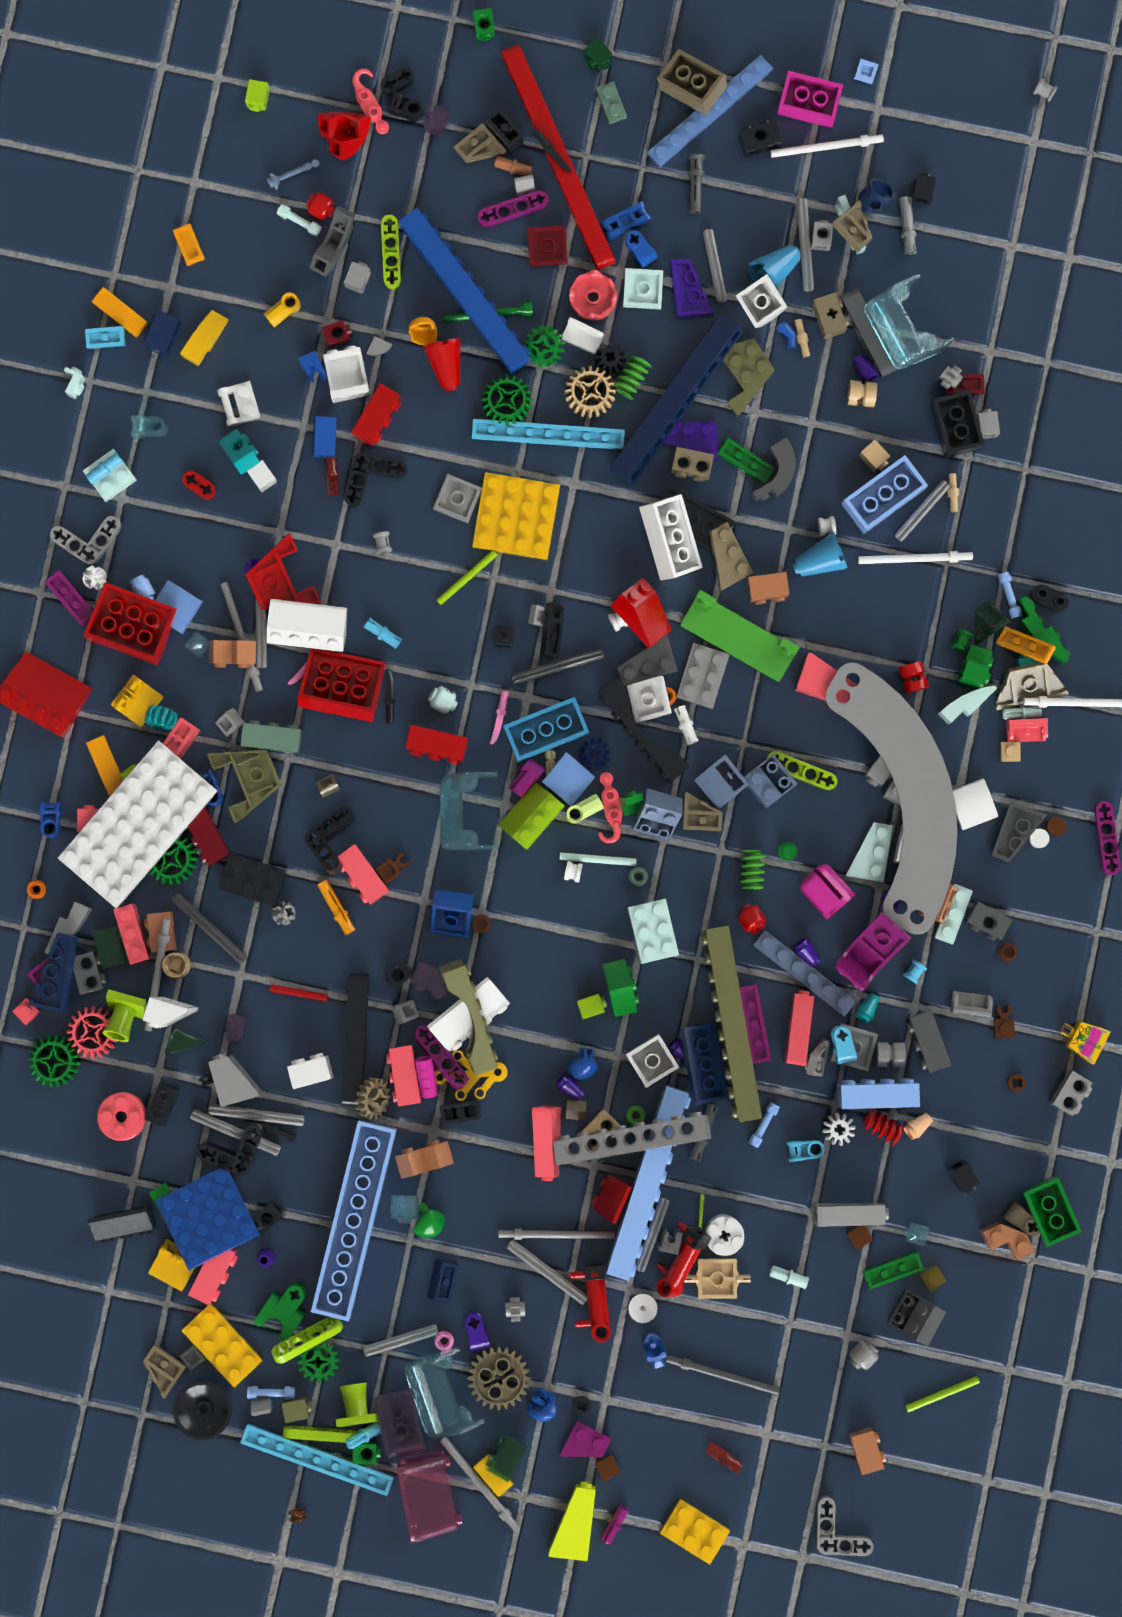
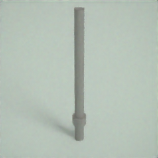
M224 582L221 584L238 639L247 641L229 584ZM250 664V668L247 670L248 676L252 679L255 691L260 692L263 688L259 679V669L255 664Z
M163 918L161 932L158 933L157 941L159 945L150 997H158L162 963L166 944L169 943L170 938L168 933L171 920L168 918ZM146 1021L144 1030L152 1031L153 1027L147 1026L148 1022Z
M514 1228V1230H499V1238H514V1240H522V1238L615 1239V1231H550Z
M446 1436L440 1440L441 1444L498 1511V1516L502 1521H506L514 1532L518 1531L520 1526L511 1516L510 1510L500 1503Z

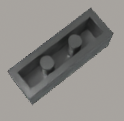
M932 1010L908 1017L909 1022L906 1023L909 1033L914 1035L913 1045L916 1052H920L922 1059H919L922 1069L931 1073L951 1066Z

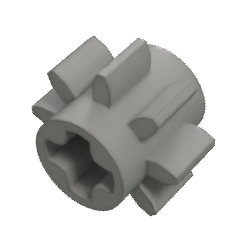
M956 365L953 368L948 366L939 377L943 380L941 385L947 390L950 386L955 389L963 379V376L960 375L962 370Z
M284 901L277 903V907L272 908V918L277 922V925L291 924L290 920L295 919V909L290 905V902L284 903Z
M511 1297L510 1302H505L506 1317H511V1322L520 1321V1317L525 1316V1301L520 1302V1297Z

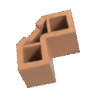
M209 640V663L215 664L214 667L226 668V664H238V668H250V664H256V641Z
M438 1139L428 1142L429 1146L415 1150H413V1147L401 1150L402 1154L395 1156L401 1179L454 1164L448 1141L440 1142Z
M999 1222L979 1229L987 1248L991 1250L1007 1243L1012 1257L1016 1260L1035 1252L1027 1234Z

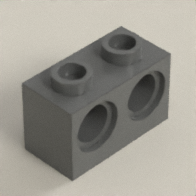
M96 951L75 956L73 970L80 995L106 989L107 978L105 973L101 972L102 959L100 954L97 955ZM86 958L92 961L89 969H86L83 965ZM92 976L97 980L95 987H90L88 984V980Z

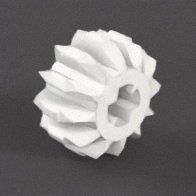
M835 1113V1119L830 1115L828 1116V1119L831 1121L830 1123L823 1122L828 1128L822 1129V1132L829 1133L825 1139L829 1140L832 1138L831 1144L835 1145L837 1139L840 1146L843 1145L842 1139L849 1143L850 1140L847 1136L854 1137L855 1135L849 1132L855 1129L854 1125L849 1126L853 1120L851 1118L846 1120L847 1115L844 1113L841 1119L839 1113ZM838 1124L841 1127H843V1131H841V1134H838V1132L834 1131V1128H837L836 1125Z

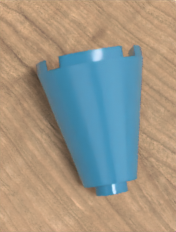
M788 245L752 260L748 265L751 266V269L748 271L753 282L755 283L768 274L777 289L800 261L801 252L796 246Z
M834 533L829 534L795 558L796 563L793 564L796 574L800 573L801 576L848 568Z

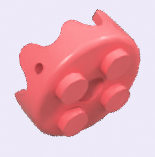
M591 270L586 274L578 276L570 288L571 307L579 317L585 320H601L607 317L616 305L617 291L612 279L602 275L597 270ZM596 293L599 298L597 301L591 302L588 299V295Z
M118 1092L108 1096L101 1103L98 1109L97 1121L101 1131L108 1138L116 1141H126L142 1132L147 1120H144L147 1111L139 1097L129 1092ZM119 1111H123L127 1115L124 1122H119L116 1118Z

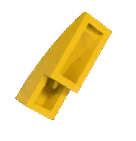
M212 310L192 334L182 349L181 356L199 367L207 352L211 351L229 319Z

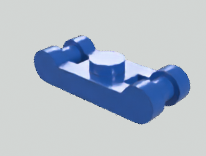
M644 202L633 205L600 223L602 229H605L608 241L652 220L650 214H647ZM634 213H639L640 217L636 219ZM616 223L618 228L613 230L611 225Z

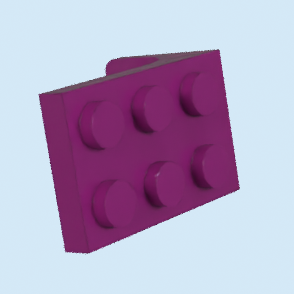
M881 912L843 951L835 964V968L839 974L850 980L855 988L864 991L875 975L911 937L887 915Z

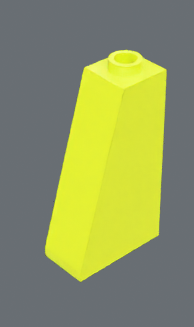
M580 1482V1484L575 1485L549 1547V1557L588 1561L596 1491L592 1483Z

